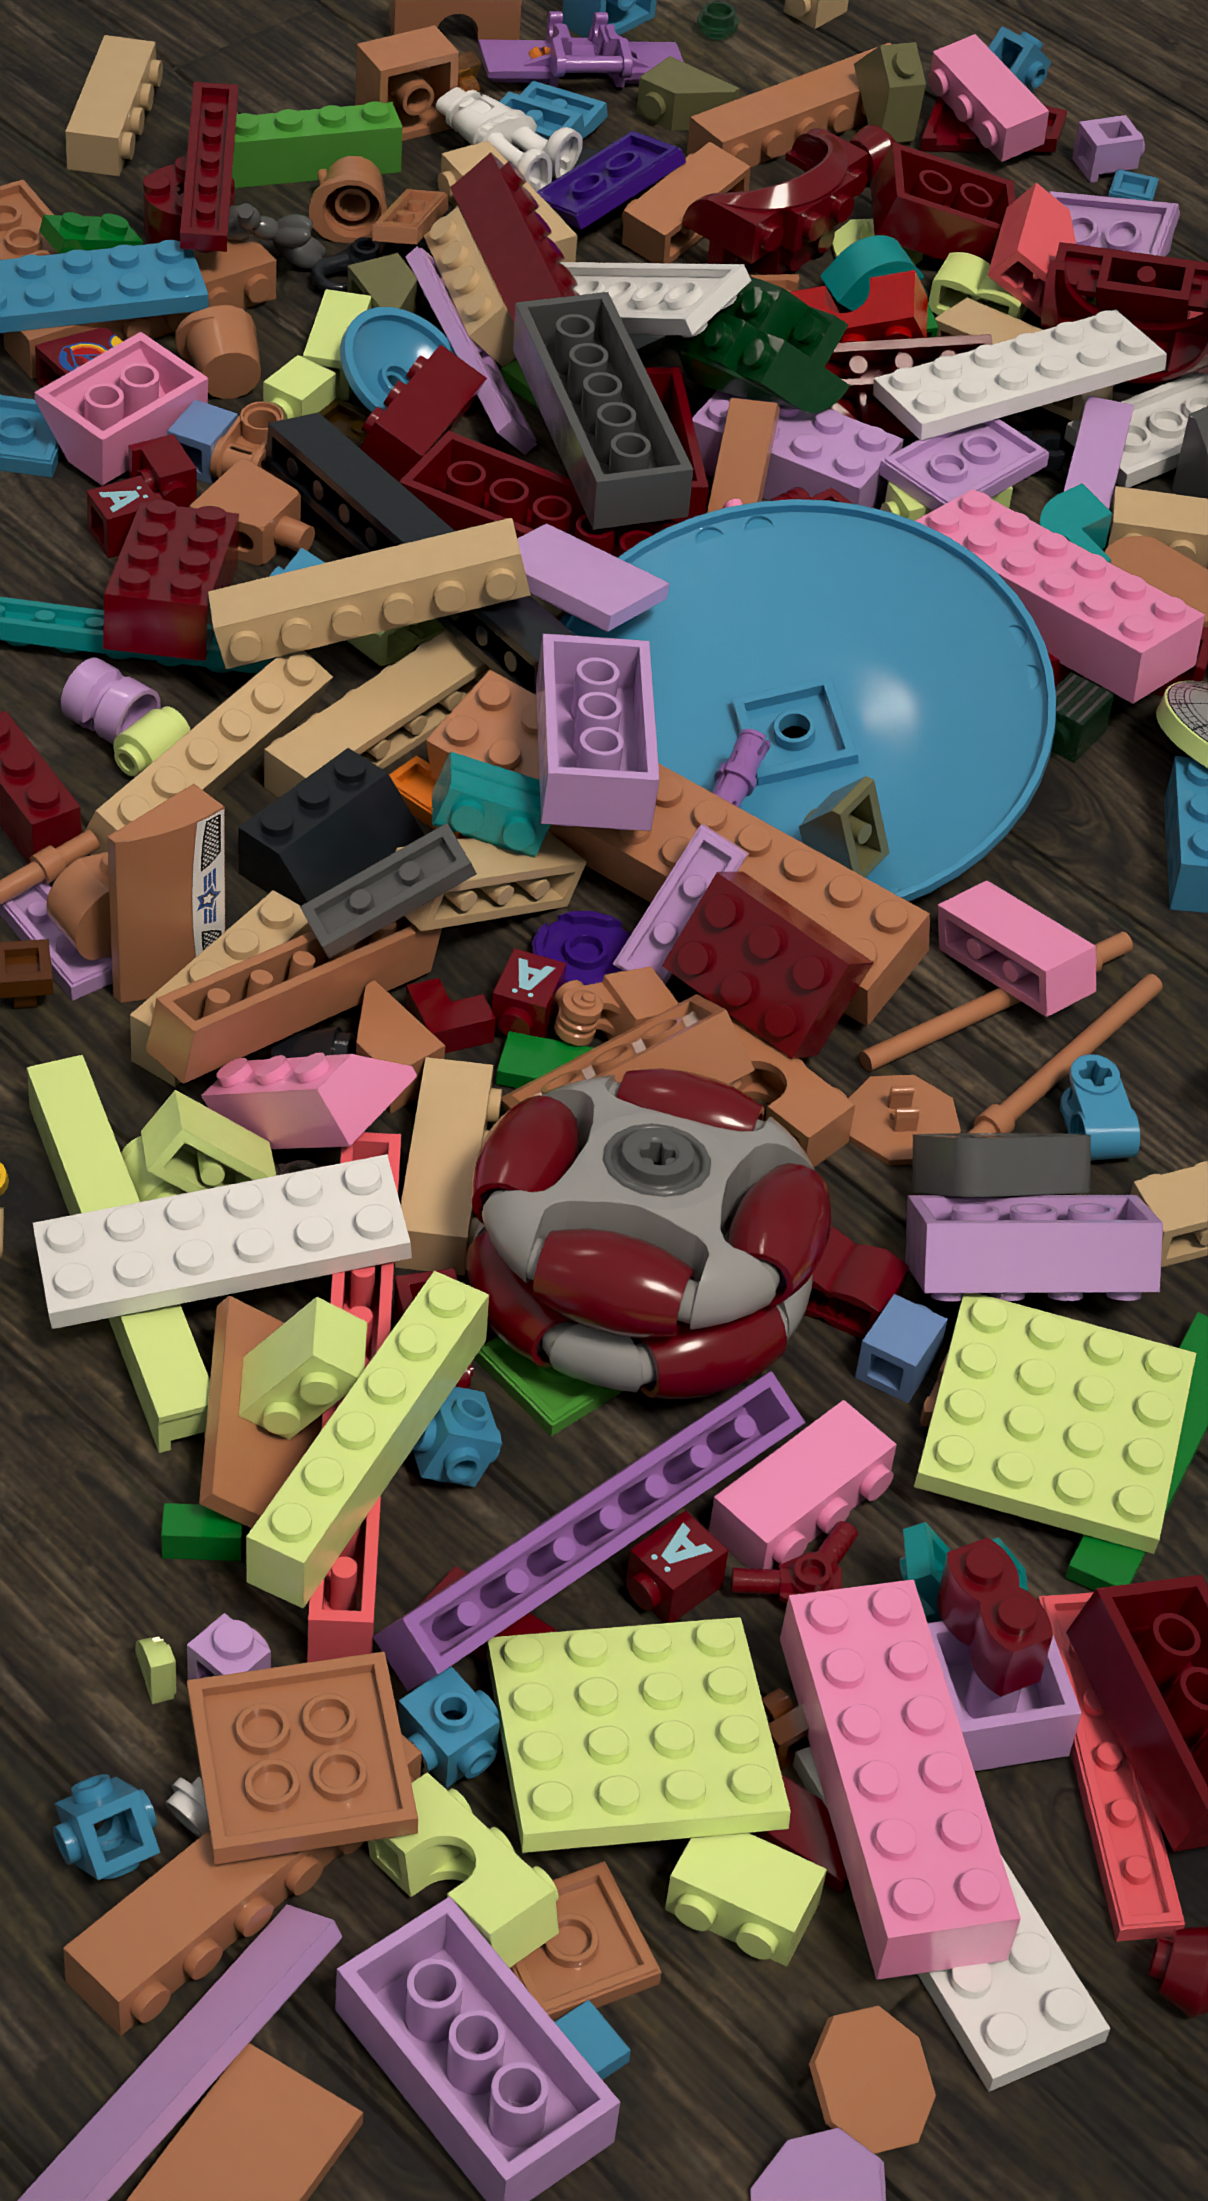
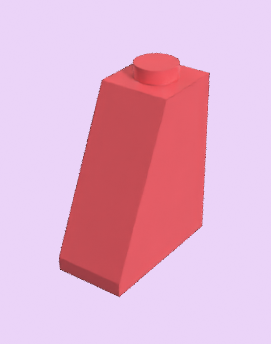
M1035 183L1006 208L987 274L1040 318L1050 260L1055 261L1059 242L1076 244L1070 210L1038 183Z

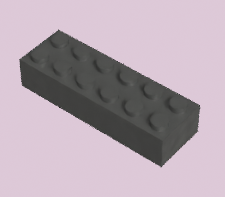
M601 292L517 302L515 307L513 351L592 529L616 528L624 525L662 522L669 519L688 517L693 468L609 293Z

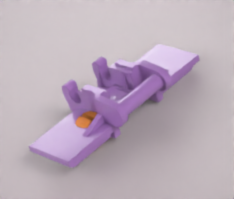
M549 11L546 40L478 39V48L487 77L493 82L531 83L536 81L558 87L559 77H564L565 73H606L613 78L616 87H624L625 84H639L640 77L669 56L684 62L676 42H628L626 38L619 36L615 32L614 24H607V12H594L592 27L587 38L571 37L567 25L562 24L563 13L560 11Z

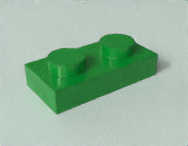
M66 212L63 215H43L39 232L58 254L67 253L72 250L90 251L114 248L118 245L136 246L143 244V240L129 226L126 219L110 213L104 214L102 217L82 216L73 212Z

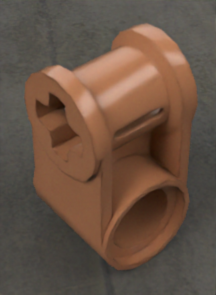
M261 401L251 403L242 409L236 421L215 445L210 461V473L214 478L219 479L241 457L271 474V471L265 467L268 423L284 420L283 411L280 407L270 402Z

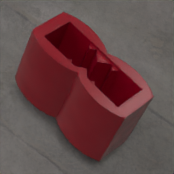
M831 1226L826 1248L813 1273L812 1289L804 1315L823 1318L836 1329L864 1339L893 1295L896 1294L901 1297L909 1266L891 1251L865 1244H855L838 1229Z
M986 1537L947 1552L937 1595V1607L947 1629L959 1641L969 1646L970 1662L978 1678L988 1689L1002 1697L1041 1681L1053 1631L1050 1619L1042 1605L1029 1592L1019 1587V1575L1010 1556L996 1542Z

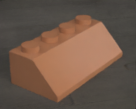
M696 994L502 1096L501 1103L505 1111L508 1112L526 1098L537 1095L541 1096L570 1083L607 1075H615V1081L621 1083L626 1071L664 1068L683 1070L711 1077L739 1088L743 1083L741 1078L755 1071L727 1010Z

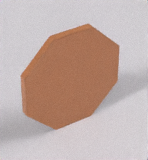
M916 1075L870 1076L848 1098L855 1104L849 1142L888 1166L912 1165L913 1134L961 1133L953 1098Z
M880 2006L829 2017L809 2063L825 2124L831 2129L840 2128L874 2154L918 2143L936 2097L919 2037Z

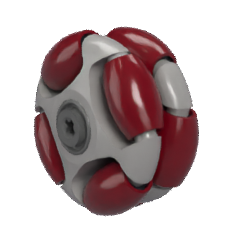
M658 1068L626 1071L621 1083L615 1081V1075L577 1081L558 1087L541 1096L537 1095L526 1098L505 1113L489 1130L479 1150L471 1176L472 1207L479 1221L475 1229L474 1240L465 1256L469 1285L489 1294L487 1323L492 1330L514 1352L537 1366L553 1367V1369L575 1379L615 1390L637 1392L640 1389L646 1396L651 1398L685 1400L707 1397L732 1389L754 1378L784 1355L787 1340L799 1326L806 1312L812 1289L813 1273L822 1258L830 1237L832 1217L828 1186L824 1179L814 1170L807 1154L797 1140L772 1117H769L767 1121H763L764 1106L737 1088L717 1079L683 1070Z

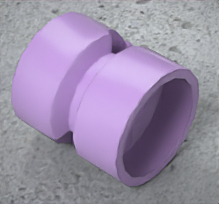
M95 657L87 659L77 666L69 676L61 696V711L65 717L82 727L96 731L99 737L111 744L114 743L116 736L152 709L161 708L160 697L157 691L134 678L122 676L117 668Z

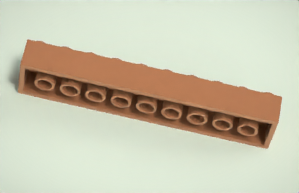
M489 670L426 739L432 778L438 779L448 754L455 752L539 779L536 695ZM659 763V786L651 831L550 825L548 830L587 862L585 866L652 903L700 825L704 824L749 853L738 872H745L874 962L844 1011V1014L867 1027L929 951L930 913Z

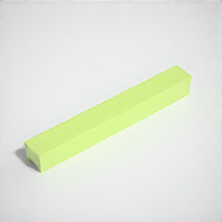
M83 1055L27 1067L30 1110L70 1216L140 1202ZM177 1304L109 1318L158 1452L171 1450V1440L204 1433L205 1436L210 1379L181 1305Z

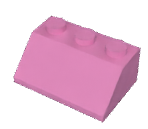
M139 332L36 391L35 402L68 462L103 486L129 470L128 445L167 436V430L193 401L199 400L208 404V377L144 333Z
M315 1053L308 1057L286 1058L283 1055H278L270 1059L250 1061L246 1058H238L227 1063L217 1072L216 1076L218 1079L201 1096L209 1109L269 1141L271 1149L351 1146L417 1077V1074L412 1066L355 1054L325 1056L324 1053Z

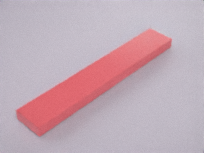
M1093 1593L1039 1596L1038 1602L1043 1606L1050 1619L1054 1639L1082 1713L1070 1753L1116 1942L1157 1939L1158 1937L1169 1938L1175 1928L1185 1927V1921L1159 1821L1066 1634Z

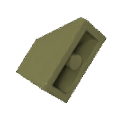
M912 42L881 45L854 63L868 125H877L888 131L898 144H910L915 138L926 87L917 44Z
M669 56L640 77L637 115L671 131L689 130L691 116L739 99L740 88Z
M398 253L348 265L347 292L371 296V309L376 307H394L417 315V297L421 295V286L412 269L409 268Z
M867 776L832 792L816 809L811 810L799 826L802 843L865 878L889 854L875 782Z

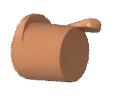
M347 156L334 162L329 170L320 169L317 172L319 187L314 191L309 201V219L313 221V228L322 237L333 242L353 243L361 237L372 238V225L387 210L384 183L379 168L372 161L361 156Z
M218 305L194 312L181 321L175 332L176 348L182 358L208 377V393L211 396L221 399H234L246 395L256 387L261 377V365L256 325L250 314L242 308L235 306Z

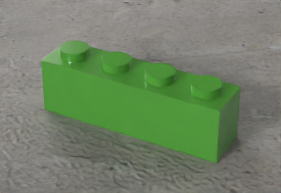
M372 101L365 105L345 107L329 105L321 109L296 111L285 109L278 113L237 114L232 176L235 181V188L318 180L317 172L320 169L329 170L334 162L347 156H361L372 161L379 168L381 174L401 172L403 127L393 102Z

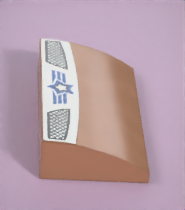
M194 783L107 837L113 997L120 1003L150 998L225 932V807Z

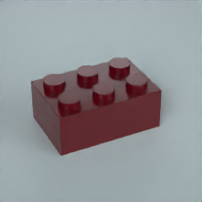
M895 142L891 143L870 183L874 235L892 237L902 247L923 253L925 256L935 260H946L949 253L964 252L978 256L991 264L1006 208L1016 200L1014 181Z
M742 871L716 872L662 967L714 1004L726 1009L728 1014L791 1059L818 1056L874 962Z

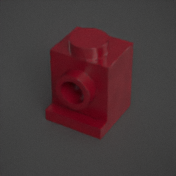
M171 434L128 445L129 478L141 475L154 493H160L163 500L170 501L179 507L189 508L197 499V468L175 435Z

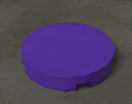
M570 911L558 915V921L551 923L549 926H547L546 922L538 928L532 942L531 953L567 963L565 983L579 980L585 986L602 982L604 975L623 971L613 963L630 935L622 929V922L613 916L595 911Z

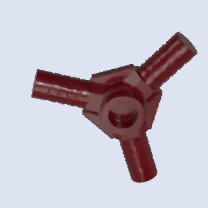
M839 1521L817 1552H808L780 1564L778 1570L732 1567L731 1593L778 1595L779 1600L787 1604L789 1595L842 1589V1569L838 1565L857 1539L858 1532L850 1523Z

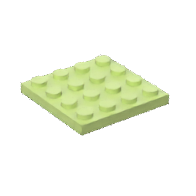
M964 1293L914 1487L1154 1554L1160 1540L1196 1353L987 1295Z
M741 1617L492 1637L487 1641L486 1656L495 1705L500 1714V1733L522 1853L789 1829L791 1810Z

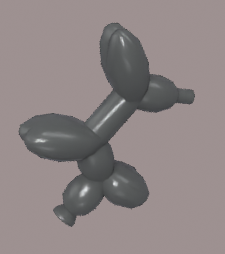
M248 203L230 206L228 239L241 241L253 234L262 239L260 244L274 258L283 256L288 263L300 269L312 270V266L325 255V247L317 239L311 237L313 221L307 216L292 214L283 216L276 221L271 217L261 216L259 211Z

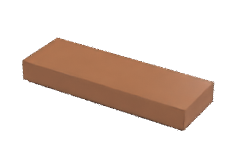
M406 189L372 225V241L417 245L424 235L429 232L433 224L448 210V194L439 191Z
M730 398L707 513L723 509V505L732 499H741L742 504L762 501L780 413L778 403Z

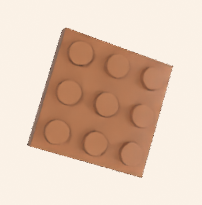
M385 1652L187 1680L188 1699L214 1865L418 1833V1814Z

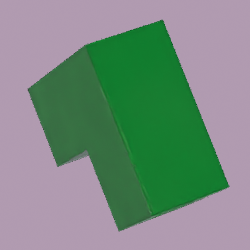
M164 1503L161 1533L163 1559L241 1561L243 1524L200 1504Z

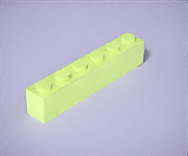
M434 1271L247 1535V1583L301 1608L306 1606L486 1342L489 1294Z

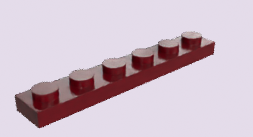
M194 82L180 228V249H191L200 253H210L213 251L227 252L239 85Z

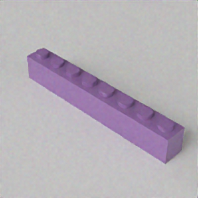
M771 1371L739 1390L372 1637L381 1651L385 1652L388 1662L406 1690L410 1691L439 1675L806 1422Z

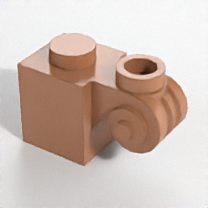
M652 966L604 975L602 982L585 986L579 980H572L563 984L555 993L554 1001L559 1011L554 1029L563 1041L576 1046H585L593 1041L596 1030H602L607 1039L611 1040L679 1003Z

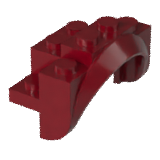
M819 128L810 129L796 138L792 149L786 153L785 157L786 161L799 167L806 173L788 181L761 189L705 195L688 206L683 216L682 225L710 240L707 264H744L745 268H750L760 275L790 274L831 247L835 237V230L833 228L850 217L854 208L853 198L859 196L866 187L869 153L827 130Z
M1059 242L1055 261L1050 260L1046 277L1041 313L1042 330L1056 327L1063 322H1074L1092 317L1102 311L1117 310L1167 353L1165 370L1125 382L1155 383L1178 379V377L1194 372L1208 374V262ZM1080 295L1096 297V306L1089 303ZM1191 311L1203 313L1199 316L1189 319Z

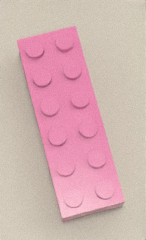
M972 489L915 520L950 537L973 552L996 571L1018 595L1033 617L1045 642L1047 652L1060 660L1059 663L1134 704L1196 665L1205 614L1186 605L1183 600L1172 597L1149 585L1141 577L1131 575L1114 566L1102 556L1092 554L1068 541L1063 535L1053 533L1029 520L1026 515L1015 512L992 500L989 495Z
M914 1579L789 1595L780 1642L798 1705H803L809 1726L808 1741L876 1980L1007 1961L1021 1917Z

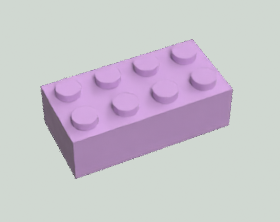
M717 391L692 417L706 475L715 476L730 398H747ZM779 406L780 413L762 498L770 500L794 487L805 489L810 497H813L832 487L853 504L876 509L886 497L888 480L879 474L881 460L901 450L904 439L887 433L879 427L870 426L842 415L836 410L827 409L818 413H809L799 409Z
M543 634L536 679L541 824L651 831L659 786V766L649 641Z
M908 1195L905 1263L909 1266V1270L923 1292L931 1293V1298L940 1301H961L964 1293H989L990 1297L1005 1301L1022 1300L1025 1298V1293H1048L1047 1296L1055 1300L1075 1301L1083 1298V1292H1106V1297L1123 1301L1138 1300L1141 1298V1292H1160L1163 1222L1137 1195H1020L992 1197Z
M450 1896L337 1968L336 2012L486 2201H530L614 2143L620 2101Z

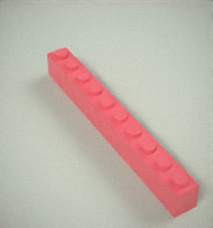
M363 1132L351 1146L341 1147L340 1163L387 1154L398 1193L401 1134ZM395 1262L334 1273L332 1275L331 1304L367 1322L365 1368L391 1333ZM345 1396L323 1413L322 1429ZM381 1496L310 1598L307 1663L373 1653L372 1636H374Z

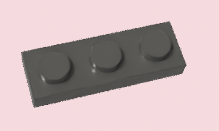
M448 823L305 903L300 908L328 958H331L477 875Z

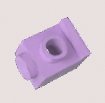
M1126 115L1081 121L1078 125L1072 159L1090 183L1098 182L1099 174H1115L1116 170L1137 169L1140 157L1143 156L1145 150L1144 138Z
M225 1613L187 1644L188 1680L271 1668V1650L265 1639L245 1622L233 1620Z

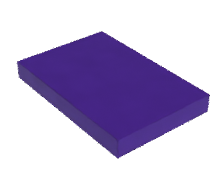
M631 131L543 187L537 193L566 224L582 230L686 163L681 148Z

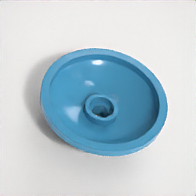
M376 307L359 314L345 330L340 345V357L345 376L357 398L371 413L377 406L385 411L387 407L383 402L399 380L404 384L409 382L405 379V376L420 355L428 359L440 344L456 355L448 338L430 322L412 312L394 307Z

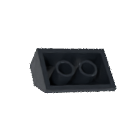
M347 748L238 827L239 874L268 894L274 890L302 906L395 853L397 848L405 847L425 836L389 774L350 748Z

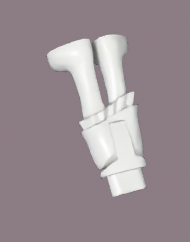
M455 87L441 96L436 103V110L446 116L447 125L459 132L470 145L489 141L507 161H511L520 170L526 181L536 192L550 184L552 177L557 179L572 170L581 154L583 141L579 132L572 128L563 127L556 130L547 140L535 133L537 125L531 116H526L521 110L505 106L483 94L481 96L475 90L465 92L461 88Z

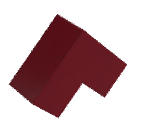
M439 978L406 985L405 1009L445 1045V1054L494 1042L496 1018L484 994L451 1002Z

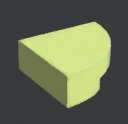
M160 1637L138 1640L136 1642V1655L151 1703L155 1704L174 1699V1694H176V1661L170 1645H166Z

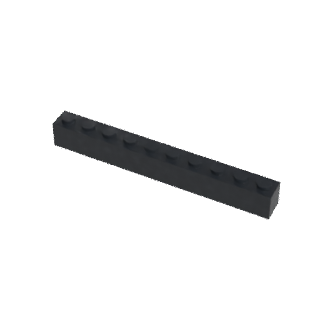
M320 413L268 423L265 467L277 478L297 489L301 499L362 554L455 532L454 529ZM531 596L435 618L495 673L535 695L542 635L576 636Z

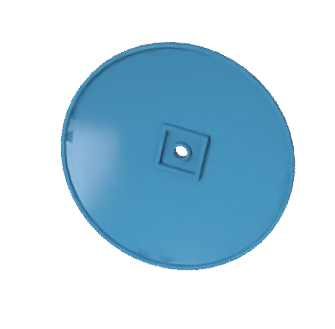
M790 499L743 504L698 515L654 534L618 557L670 583L666 600L608 632L565 612L560 620L576 636L649 641L659 764L712 792L716 783L714 775L720 764L726 763L741 730L754 729L763 733L766 736L765 740L770 741L771 747L766 753L764 760H762L755 776L757 785L752 794L746 796L742 801L740 809L802 842L799 826L811 810L816 809L832 792L865 776L873 779L889 854L866 878L908 902L924 896L960 876L984 858L1009 833L1023 815L1036 793L1050 758L1055 733L1056 691L1053 669L1046 645L1033 617L1018 595L1001 576L973 552L930 527L891 512L858 504L828 500ZM791 726H800L808 731L806 735L800 738H789L781 732Z

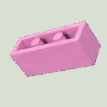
M976 34L933 51L931 70L928 76L931 90L936 96H940L954 111L956 117L961 122H964L976 134L981 144L985 148H989L1001 162L1044 144L1049 110Z
M986 880L938 904L939 950L1042 1015L1048 1017L1096 992V946Z
M842 1400L714 1496L709 1532L747 1568L776 1569L780 1564L801 1556L807 1544L822 1532L830 1534L837 1522L845 1521L850 1511L865 1499L873 1501L886 1491L894 1476L891 1469L897 1444L850 1404Z

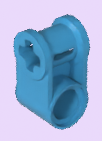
M1093 1054L1080 1056L1073 1062L1069 1072L1071 1087L1064 1091L1059 1103L1060 1112L1063 1115L1068 1133L1091 1135V1161L1136 1157L1140 1147L1139 1122L1135 1111L1130 1106L1120 1078V1071L1112 1061L1103 1056Z

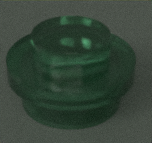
M712 1L706 3L698 14L697 26L710 38L724 39L737 31L739 19L735 15L736 10L732 5L722 1Z

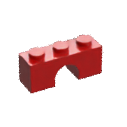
M915 270L870 278V292L867 300L858 309L848 313H839L826 286L790 292L808 306L835 315L848 324L839 343L927 338L928 296Z

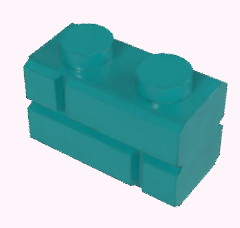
M455 752L448 754L432 792V826L439 828L448 823L452 832L458 831L461 835L535 857L551 825L541 824L540 780Z

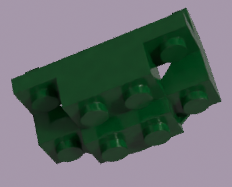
M749 276L751 282L737 294L736 301L718 311L707 322L708 326L704 331L689 338H684L681 335H666L661 343L679 355L688 379L711 389L751 400L773 402L783 407L799 409L809 413H818L836 404L850 387L848 383L825 368L848 324L835 315L808 306L780 286Z

